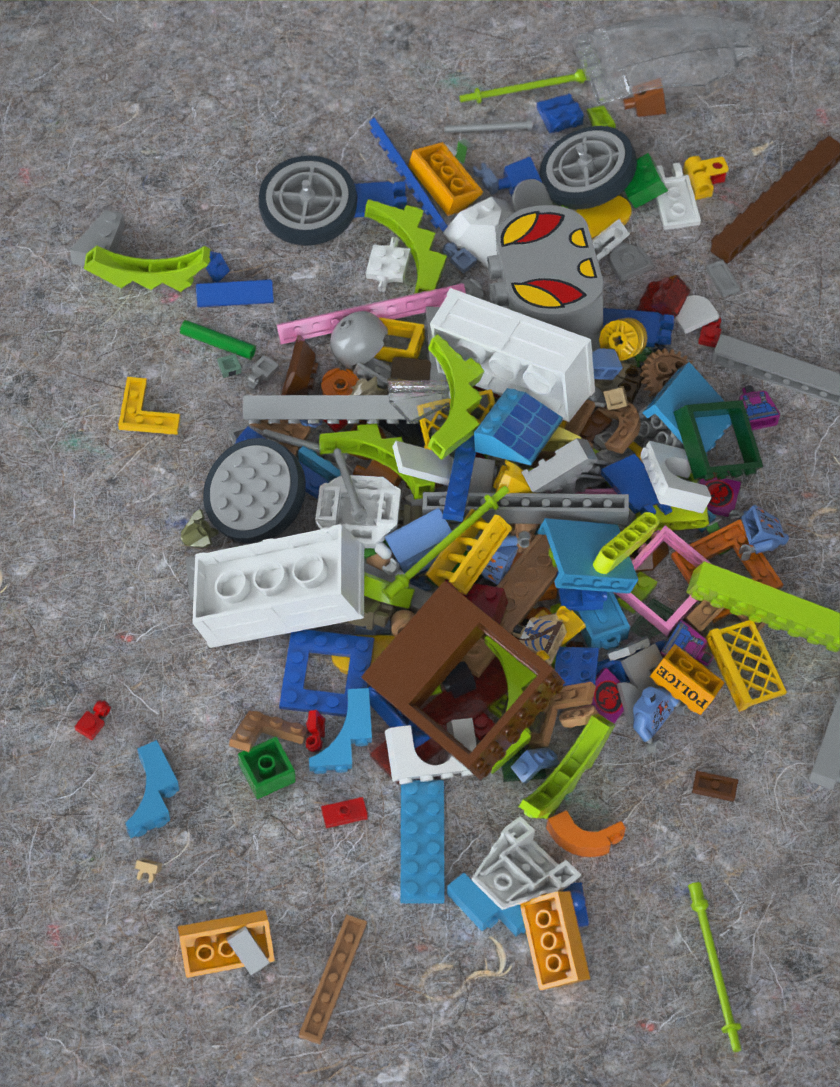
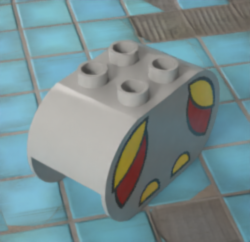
M554 205L532 206L508 216L501 223L496 233L497 255L487 256L490 279L498 278L497 283L489 284L491 303L591 339L592 352L599 349V337L603 329L604 282L586 220L579 213L571 209Z

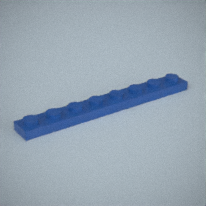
M374 117L369 121L372 129H370L371 133L376 139L380 138L379 145L384 151L388 150L389 154L387 157L392 164L396 162L398 166L395 169L401 177H406V180H404L405 184L410 190L414 189L413 196L418 203L422 201L424 205L421 208L427 216H432L430 221L436 229L440 228L444 233L448 225Z

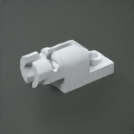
M620 219L592 239L598 261L630 235Z

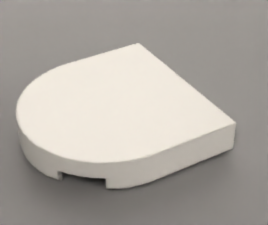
M698 295L683 298L674 308L675 320L685 334L719 319V314L707 298Z

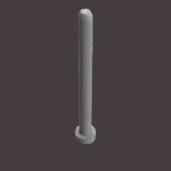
M527 118V121L448 125L444 127V132L527 129V131H532V119Z

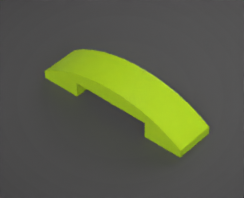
M364 572V596L386 604L410 608L415 588L410 586L406 589L403 588L392 600H389L382 590L391 582Z

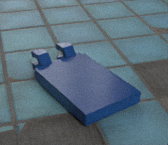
M390 181L355 184L357 208L354 218L365 217L368 199L391 207H397L401 210H404L407 205L405 182H395L393 184Z
M603 308V328L611 321L629 317L638 320L646 329L648 338L646 347L655 348V343L671 345L672 331L670 330L674 329V315H662L659 312ZM621 336L618 337V339H620V344L623 343V341L621 340Z
M635 454L601 469L602 477L617 494H629V508L634 514L638 512L641 515L645 512L656 514V510L653 507L655 504L665 515L672 512L671 506L659 503L645 466Z

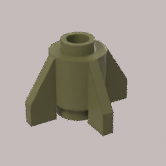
M201 509L193 513L185 528L181 530L182 542L190 547L207 548L212 545L211 538L219 534L217 529L211 528L209 523L204 520L205 517Z

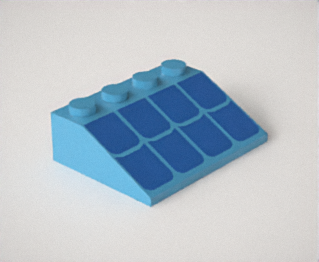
M507 388L475 430V452L532 465L563 421V417L526 392Z

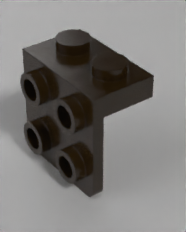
M393 358L390 378L391 385H386L388 395H428L431 362L423 359Z

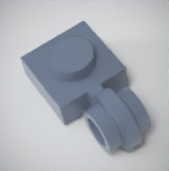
M453 242L446 243L443 246V254L447 255L450 258V263L463 274L477 263V258L464 247L458 251L457 246Z

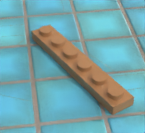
M346 914L303 1022L299 1038L321 1044L367 927V921Z

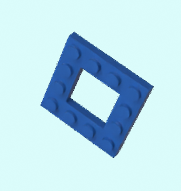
M314 630L291 632L279 709L301 712L317 710L320 714L346 717L348 689L368 687V684L361 676L371 666L374 638ZM309 653L350 658L345 694L304 689Z

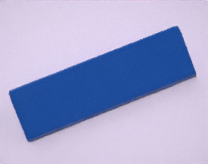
M272 280L196 284L197 307L274 303Z
M371 686L368 687L370 706L390 728L411 725L414 749L431 739Z

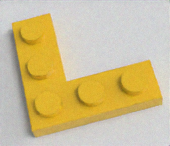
M127 377L118 424L119 430L178 435L180 414L142 411L147 378Z

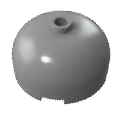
M358 311L344 317L332 332L330 339L332 353L346 368H352L358 362L365 364L385 344L383 339L388 334V329L376 315L370 312Z
M647 406L638 413L641 419V427L634 442L639 446L642 437H653L655 440H646L643 448L646 447L648 441L685 449L683 443L656 414L647 418L642 413Z

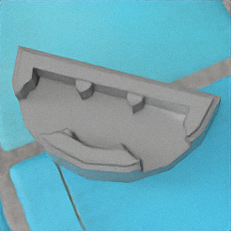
M618 683L617 687L627 723L632 724L634 723L633 707L642 694L630 683Z

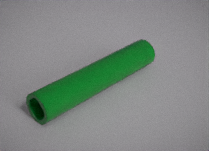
M184 320L181 325V335L252 360L255 355L256 345L188 320Z

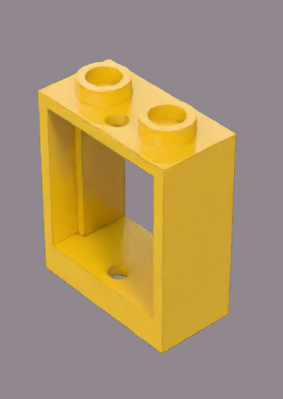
M380 317L379 319L388 329V334L386 335L410 338L411 341L407 350L383 346L374 358L387 362H392L395 357L418 359L426 338L424 325Z

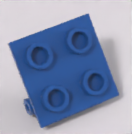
M559 647L556 654L555 671L565 681L563 686L592 682L595 685L599 648Z

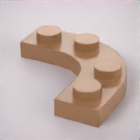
M628 402L626 407L608 410L607 405L604 407L599 406L598 411L607 417L619 421L617 430L605 443L606 449L623 454L638 436L641 427V419L637 409L630 402Z

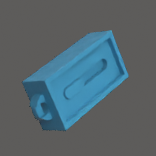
M607 592V601H604L603 609L573 611L586 625L580 632L588 648L615 649L619 646L620 641L628 639L630 625L613 592Z

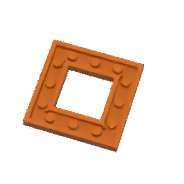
M740 519L689 544L707 560L730 548L734 549L741 560L742 554H738L740 547L744 544L753 547V545L749 544L744 525ZM675 551L671 554V558L689 584L693 570L696 567ZM755 552L751 553L747 561L741 560L752 576V580L778 590L783 587L784 584L762 552L755 554ZM724 608L712 621L715 623L732 613H730L729 609Z

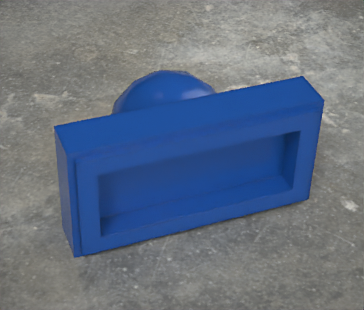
M582 882L572 883L560 891H570L578 927L588 926L589 921Z

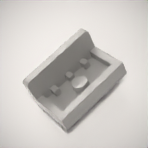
M374 357L365 364L358 362L353 371L357 378H364L367 381L376 376L378 388L386 389V385H391L392 368Z

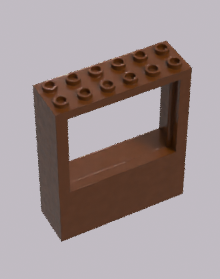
M446 581L439 586L361 676L378 694L480 781L491 773L492 767L496 762L504 758L508 748L520 739L521 733L534 723L535 717L540 711H544L547 708L549 701L554 695L561 692L565 683L554 668ZM485 633L536 674L537 677L471 752L420 707Z

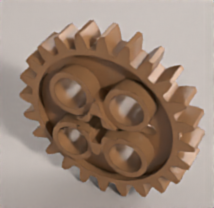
M666 348L662 351L658 349L655 353L649 355L641 367L643 372L640 374V376L644 377L641 383L647 385L644 390L650 391L649 397H655L673 374L688 363L686 361L687 355L682 358L680 351L674 354L673 349L668 352Z

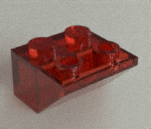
M678 275L665 277L656 282L652 281L647 285L643 297L639 300L640 303L636 311L659 312L662 315H674V318H676L691 290Z

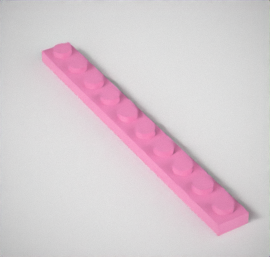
M463 283L276 324L280 343L295 342L297 335L308 339L331 334L344 317L358 311L370 312L378 318L393 320L425 313L426 307H441L450 288L466 293Z

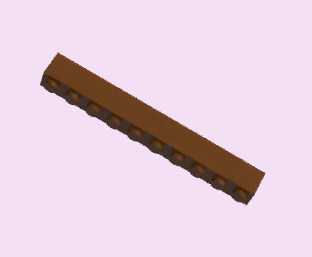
M831 136L820 140L813 150H809L801 161L798 160L790 171H786L778 182H773L767 192H762L757 201L751 202L746 211L739 213L731 224L728 223L719 235L716 234L712 238L710 252L726 264H729L840 162V142Z

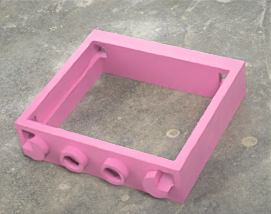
M664 526L661 531L658 529L653 533L650 543L648 545L644 543L637 552L639 554L635 559L631 557L636 571L664 541L696 568L704 561L710 563L667 526ZM614 592L665 636H668L680 620H683L699 602L690 595L665 622L632 593Z

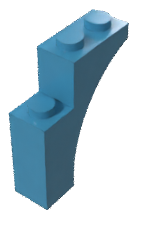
M369 688L348 689V710L344 725L336 739L325 750L309 758V771H314L315 774L327 773V770H335L337 773L347 772L348 769H352L351 744L367 746L368 743H372Z
M157 740L137 748L139 759L146 773V788L140 806L132 817L125 822L130 839L135 836H143L147 831L155 827L161 828L170 821V816L162 798H170L179 791L178 781Z
M462 873L447 886V895L481 931L487 927L489 929L492 928L500 919L516 937L520 933H526L520 904L502 910L465 873Z

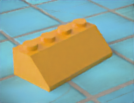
M443 142L413 150L408 167L447 216L465 210L483 194V190Z
M557 891L521 903L520 907L539 990L589 980V970L570 891Z
M266 910L178 926L186 978L245 967L227 941V937L244 926L249 930L269 962L275 961Z

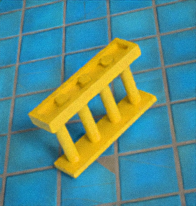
M470 509V511L468 512L463 521H465L472 513H474L475 510ZM494 515L489 523L480 517L438 555L425 575L438 587L447 579L460 593L466 595L512 527L499 515ZM480 529L484 530L478 538V540L473 539L478 534ZM467 546H471L472 548L467 556H464L463 554ZM457 563H461L455 573L451 572Z

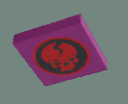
M717 477L706 482L705 479H701L700 484L707 486L712 497L707 505V509L713 514L729 517L730 512L735 510L741 482L726 478L717 480Z
M603 668L596 676V688L592 704L590 705L595 706L600 715L615 723L624 711L617 684L621 682L607 668Z

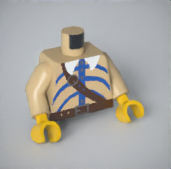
M561 606L554 614L539 618L532 617L526 627L517 624L513 630V636L520 638L519 641L551 666L567 633L562 621L568 622L567 614L572 611L565 606Z

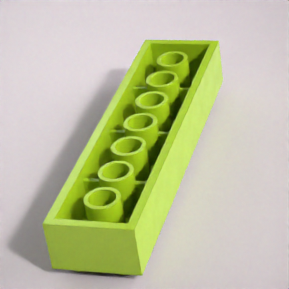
M705 561L693 570L686 591L693 599L711 602L710 604L716 608H727L734 615L748 616L749 620L756 623H766L771 629H782L787 631V634L792 637H803L807 639L808 643L824 645L829 651H840L839 612Z

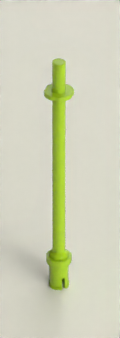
M597 67L587 70L577 69L575 74L480 91L477 87L475 88V93L459 95L460 103L476 100L480 104L482 98L577 81L581 84L587 80L599 79L600 75H597L599 74Z
M503 486L492 497L485 495L484 499L486 502L405 574H397L395 580L382 590L384 595L389 600H392L403 588H408L411 578L491 508L497 510V502L509 493V489Z
M694 882L688 885L692 900L691 908L698 914L726 1023L721 1030L723 1033H728L733 1052H739L742 1049L737 1031L742 1026L740 1023L734 1022L706 914L709 904L705 900L702 884Z

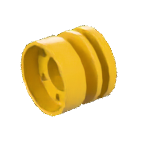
M627 317L611 321L605 325L600 333L599 343L601 349H615L619 360L622 361L642 353L648 338L643 324L636 319ZM620 336H621V340L623 341V343H621V344H620V339H618V337H620Z

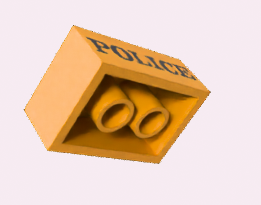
M676 644L672 646L650 675L657 685L667 689L675 699L681 700L692 712L699 715L704 712L725 683Z

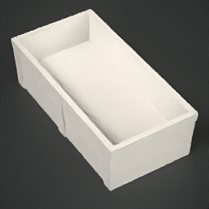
M452 288L447 292V297L430 323L432 338L438 334L465 361L471 357L482 366L484 374L480 382L475 386L486 390L492 389V392L499 396H502L507 388L526 392L568 422L587 398L595 392L592 345L589 338ZM436 359L438 372L445 375L440 363Z
M342 524L277 539H266L263 542L195 554L193 624L207 641V645L210 648L364 618V545Z

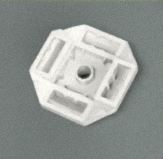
M350 475L361 507L367 512V518L363 521H355L352 516L354 509L342 476L333 479L329 483L320 485L315 518L316 525L320 529L342 524L364 545V548L374 549L378 543L385 540V536L397 529L401 490L384 477Z

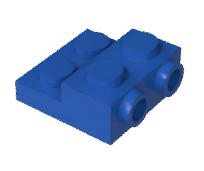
M571 94L540 101L536 104V108L549 134L583 125L584 114L578 102H574Z
M558 588L560 606H565L572 611L603 609L604 601H607V592Z

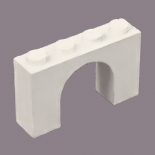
M648 441L646 447L641 451V459L659 503L704 513L712 498L707 486L677 477L688 478L691 473L685 449Z
M472 718L448 722L446 724L447 731L472 752L477 746ZM411 725L392 727L385 731L393 782L399 781L400 785L412 783V779H420V782L433 780L435 776H441V779H449L454 777L453 774L461 773V777L473 775L450 754L441 765H429L423 762L417 756L414 749Z

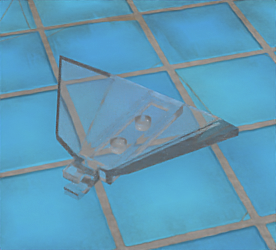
M395 378L387 379L390 404L410 424L449 406L450 389L448 380L412 381Z

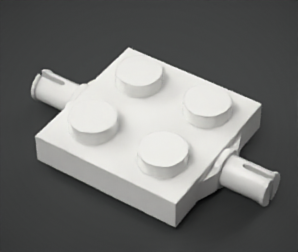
M394 237L391 238L389 246L373 245L366 270V279L379 281L378 290L380 292L386 291L387 283H403L411 250L409 248L397 247L399 242L397 237L395 239Z

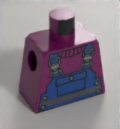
M752 385L745 386L742 389L743 395L739 396V400L744 402L752 430L778 425L780 412L767 391L755 392Z
M680 620L660 652L664 658L672 646L676 644L695 660L707 667L714 657L705 651L707 640L682 620Z

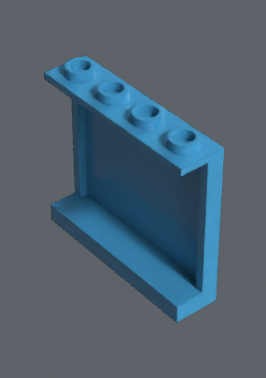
M688 362L673 374L642 413L647 418L656 414L682 442L674 411L685 405L724 402V400L694 366ZM729 415L695 418L705 452L710 451L716 445L715 441L724 435L723 430H726L732 424Z
M544 519L537 533L547 536L559 571L554 581L556 588L631 593L638 582V577L630 556L607 574L599 573L593 567V562L602 547L620 533L618 525Z

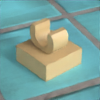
M624 386L603 391L608 410L628 406Z
M145 858L138 859L135 869L140 870L137 874V879L141 880L143 874L148 873V883H152L155 880V874L161 872L163 863Z

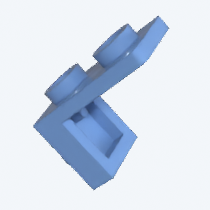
M549 748L526 750L511 768L522 783H528L540 769L557 767L560 762L557 759L556 753Z

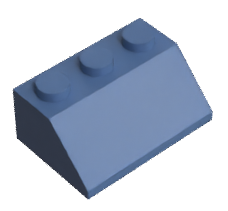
M439 508L385 536L404 574L452 532L446 519H442L443 514ZM438 555L430 563H428L421 571L432 566Z

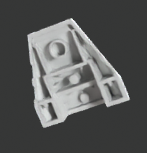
M489 197L461 211L445 229L443 234L449 242H453L457 246L458 250L464 247L482 263V266L488 269L487 256L497 255V230L501 223L508 216L515 213V211L507 201Z
M521 816L503 829L501 836L494 843L488 856L483 860L472 877V881L502 910L530 901V899L565 889L581 877V874L567 860L558 865L533 841L535 830Z

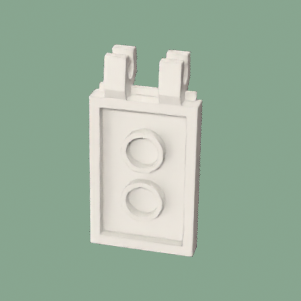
M680 163L672 164L673 169H671L672 177L665 178L662 165L657 166L668 189L666 193L655 198L663 229L668 230L700 225L701 219L689 175H683Z
M395 441L392 447L399 473L449 486L454 461L453 457L448 455L441 460L432 450Z

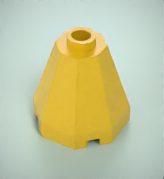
M505 460L504 462L507 466H501L493 485L496 492L503 486H506L509 489L507 494L535 493L531 491L522 474L524 470L515 462Z

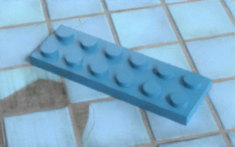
M412 780V783L401 785L400 903L444 904V780L426 782Z

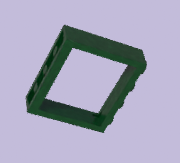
M743 400L690 404L674 411L694 480L705 479L706 482L716 477L717 480H722L729 476L737 478L745 474V477L757 474L756 470L764 467ZM729 415L744 463L710 467L695 418Z

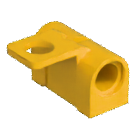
M700 156L688 158L684 163L683 174L689 175L695 200L712 197L713 184L710 179L711 175L726 173L729 168L724 157L702 160ZM718 162L721 163L723 167L721 169H715L712 166V164Z

